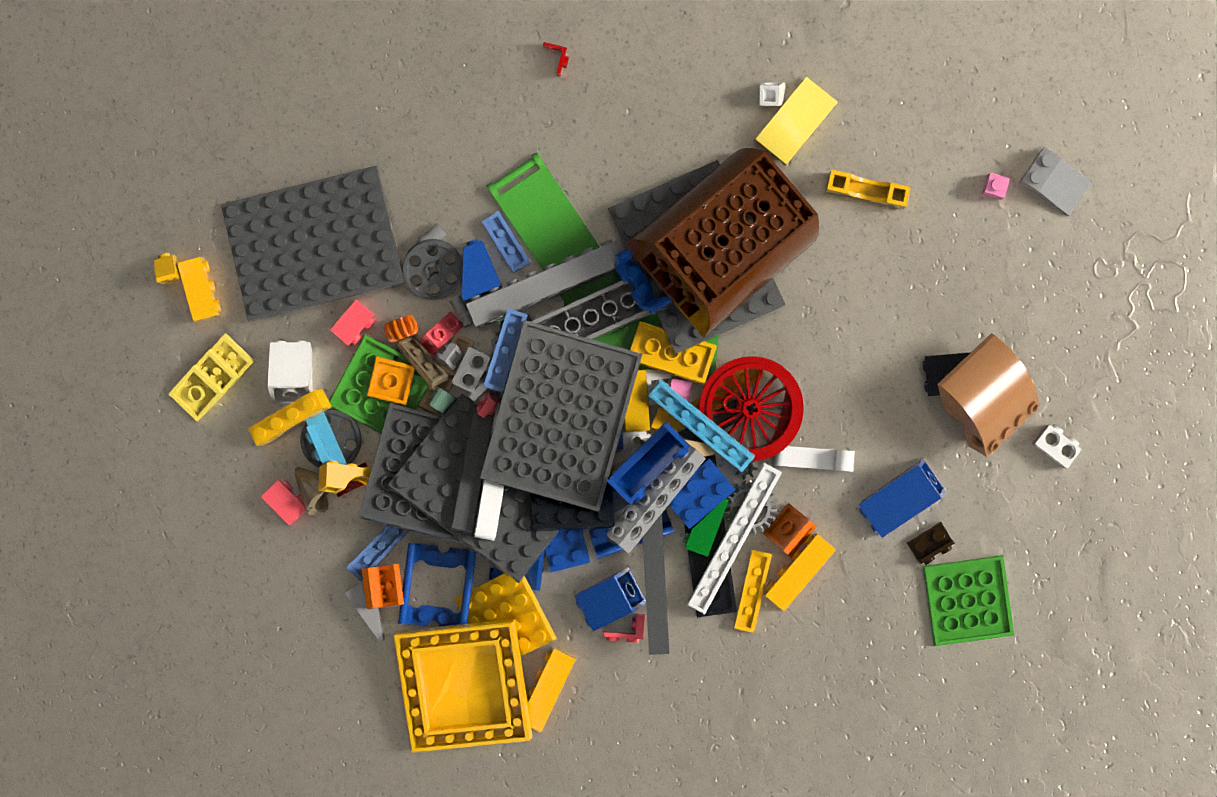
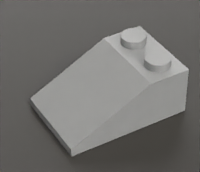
M1046 147L1040 150L1019 182L1067 216H1070L1091 185L1087 178Z

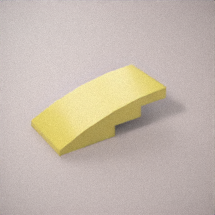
M806 77L754 141L786 166L838 102Z
M224 334L199 362L186 373L169 395L198 422L240 379L255 360L231 337Z

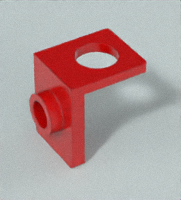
M543 42L544 48L562 52L556 72L557 76H561L562 69L567 68L569 57L566 56L567 48Z

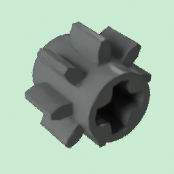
M756 461L750 462L749 472L738 470L735 475L743 474V480H745L748 474L753 478L752 471L758 470L757 467L753 466V463Z

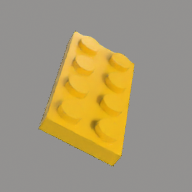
M640 321L630 350L642 353L640 365L704 385L717 345L702 342L675 355L663 328Z

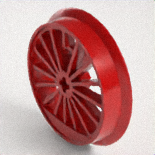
M747 356L727 362L711 375L702 391L699 411L712 421V414L738 412L718 423L719 427L742 415L728 432L731 436L745 418L739 438L741 445L750 418L753 446L745 448L755 455L752 461H759L780 453L793 441L803 420L804 403L800 387L787 369L767 358ZM754 368L759 369L751 396L748 369ZM743 369L747 398L733 374ZM763 370L773 374L768 383L756 396ZM729 375L744 400L722 384L723 380ZM778 378L783 387L759 400L773 381ZM719 386L729 393L723 398L714 396ZM785 391L784 402L762 404ZM731 397L737 400L734 408H728L726 405L727 400ZM713 399L722 401L724 409L712 411ZM753 403L755 411L751 410L749 413L746 406H750ZM783 406L781 415L761 409ZM760 412L779 417L777 427L761 415ZM757 416L775 429L771 441ZM753 418L767 440V444L756 447Z

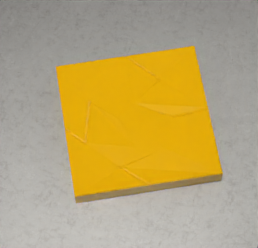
M515 619L397 631L393 635L412 753L531 740L533 736Z

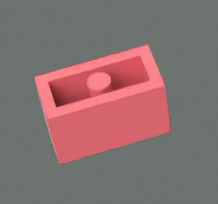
M355 300L330 331L348 346L356 345L363 337L360 334L364 329L369 330L376 322L374 320L376 315L358 300Z
M277 480L261 498L288 525H292L306 511L301 495L296 496L291 491L293 487L289 482Z

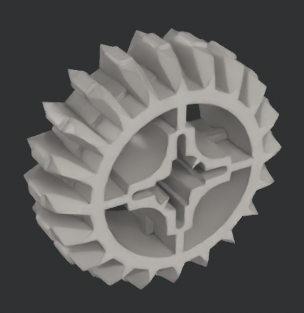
M743 481V488L737 483L736 487L738 490L733 492L732 497H727L730 500L727 504L729 510L724 512V514L730 513V516L725 519L727 522L735 517L734 513H737L740 507H733L737 496L743 492L746 496L751 487L748 486L747 481ZM773 493L770 494L763 507L766 508L764 517L757 523L755 521L752 527L754 535L757 534V527L763 532V524L767 527L771 526L767 522L768 518L773 521L775 520V517L770 516L771 512L777 513V509H771V505L777 504V501L770 502V499L774 497Z

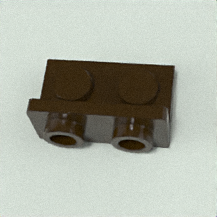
M942 522L906 542L918 563H924L925 565L934 561V556L941 552L943 555L952 550V545L955 544Z

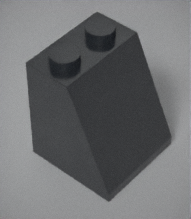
M971 352L925 356L923 361V370L926 372L924 388L928 396H940L938 383Z

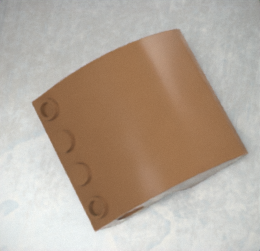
M992 333L938 383L944 411L963 422L968 446L985 457L995 452L999 445L1005 439H1009L1012 432L1022 426L1025 420L1039 408L1036 388L1028 371L1013 351Z

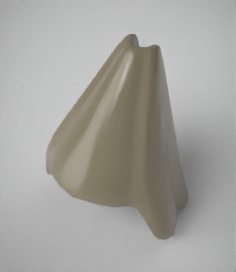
M296 467L295 477L307 513L314 516L318 512H326L328 510L327 495L329 492L318 491L319 473Z

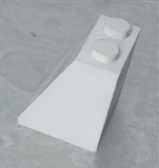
M270 342L268 390L272 404H291L312 391V348L310 342Z

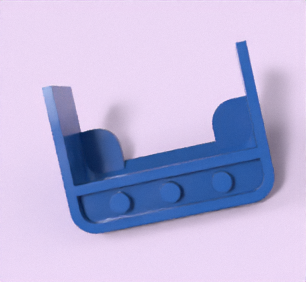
M666 421L608 478L607 482L630 505L634 500L639 502L646 495L643 492L646 487L677 457L682 459L689 452L688 448L690 445Z

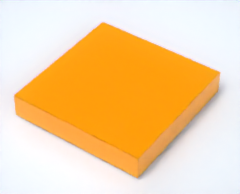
M376 356L367 396L407 405L415 368L410 364Z

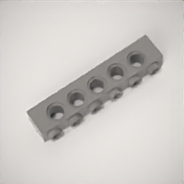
M691 445L688 448L689 452L682 459L677 457L643 491L646 495L639 502L634 500L614 523L615 526L611 527L605 534L627 553L633 550L706 459Z

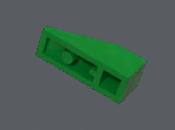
M728 498L724 499L696 523L690 532L686 531L683 539L686 549L708 557L728 504Z

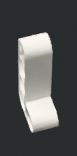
M787 446L783 451L774 455L773 465L853 472L855 451Z

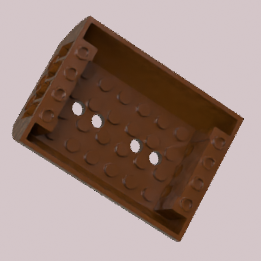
M743 148L728 157L624 244L704 338L816 241L819 233L818 213L765 151L755 148ZM745 214L753 217V223H749L745 219ZM718 237L725 240L726 246H721L718 243ZM703 250H710L712 258H707Z

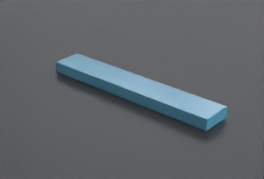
M661 379L647 395L739 471L742 472L754 459V454Z

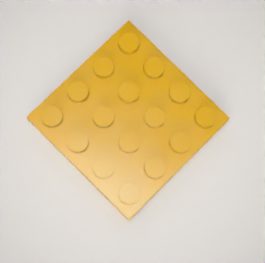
M504 573L471 590L467 624L515 619L520 656L557 639L525 576L520 583H517ZM463 594L454 598L460 611Z

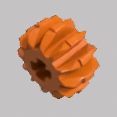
M410 314L385 323L383 326L385 336L389 342L398 341L418 332V324L413 315Z

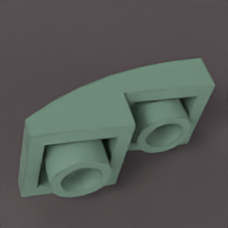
M440 388L438 391H434L430 397L431 403L429 405L445 414L458 398Z

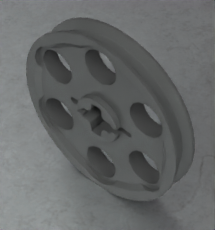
M440 239L420 241L405 256L403 262L404 280L410 290L422 298L441 299L447 297L458 288L462 281V258L456 248L446 241ZM429 245H435L438 251L436 254L430 255L427 253L426 248ZM453 254L456 260L454 263L449 264L444 260L445 256ZM416 255L420 257L421 262L418 265H412L409 259ZM437 262L438 272L434 271L430 275L428 267H433ZM447 274H455L457 280L454 283L447 282L445 279ZM419 275L422 278V282L415 285L411 282V277ZM437 284L440 290L438 293H431L428 289L429 286Z
M324 411L325 415H329L331 418L330 427L346 463H352L360 451L362 442L361 432L353 418L341 411ZM343 420H348L351 427L348 431L344 432L340 429V423ZM305 423L300 437L301 448L307 460L319 468L323 464L322 462L318 463L311 456L312 451L316 448L313 443H309L305 433L308 431L306 428L308 425ZM349 439H353L356 442V447L352 451H348L345 448V443Z

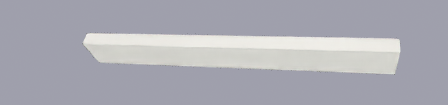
M763 463L687 603L688 606L703 614L706 613L782 474L781 471Z

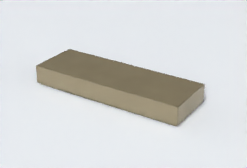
M414 335L397 342L396 347L431 388L448 380V374Z

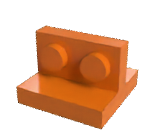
M788 503L763 534L788 556L792 557L817 526Z
M399 564L362 569L367 609L404 604Z

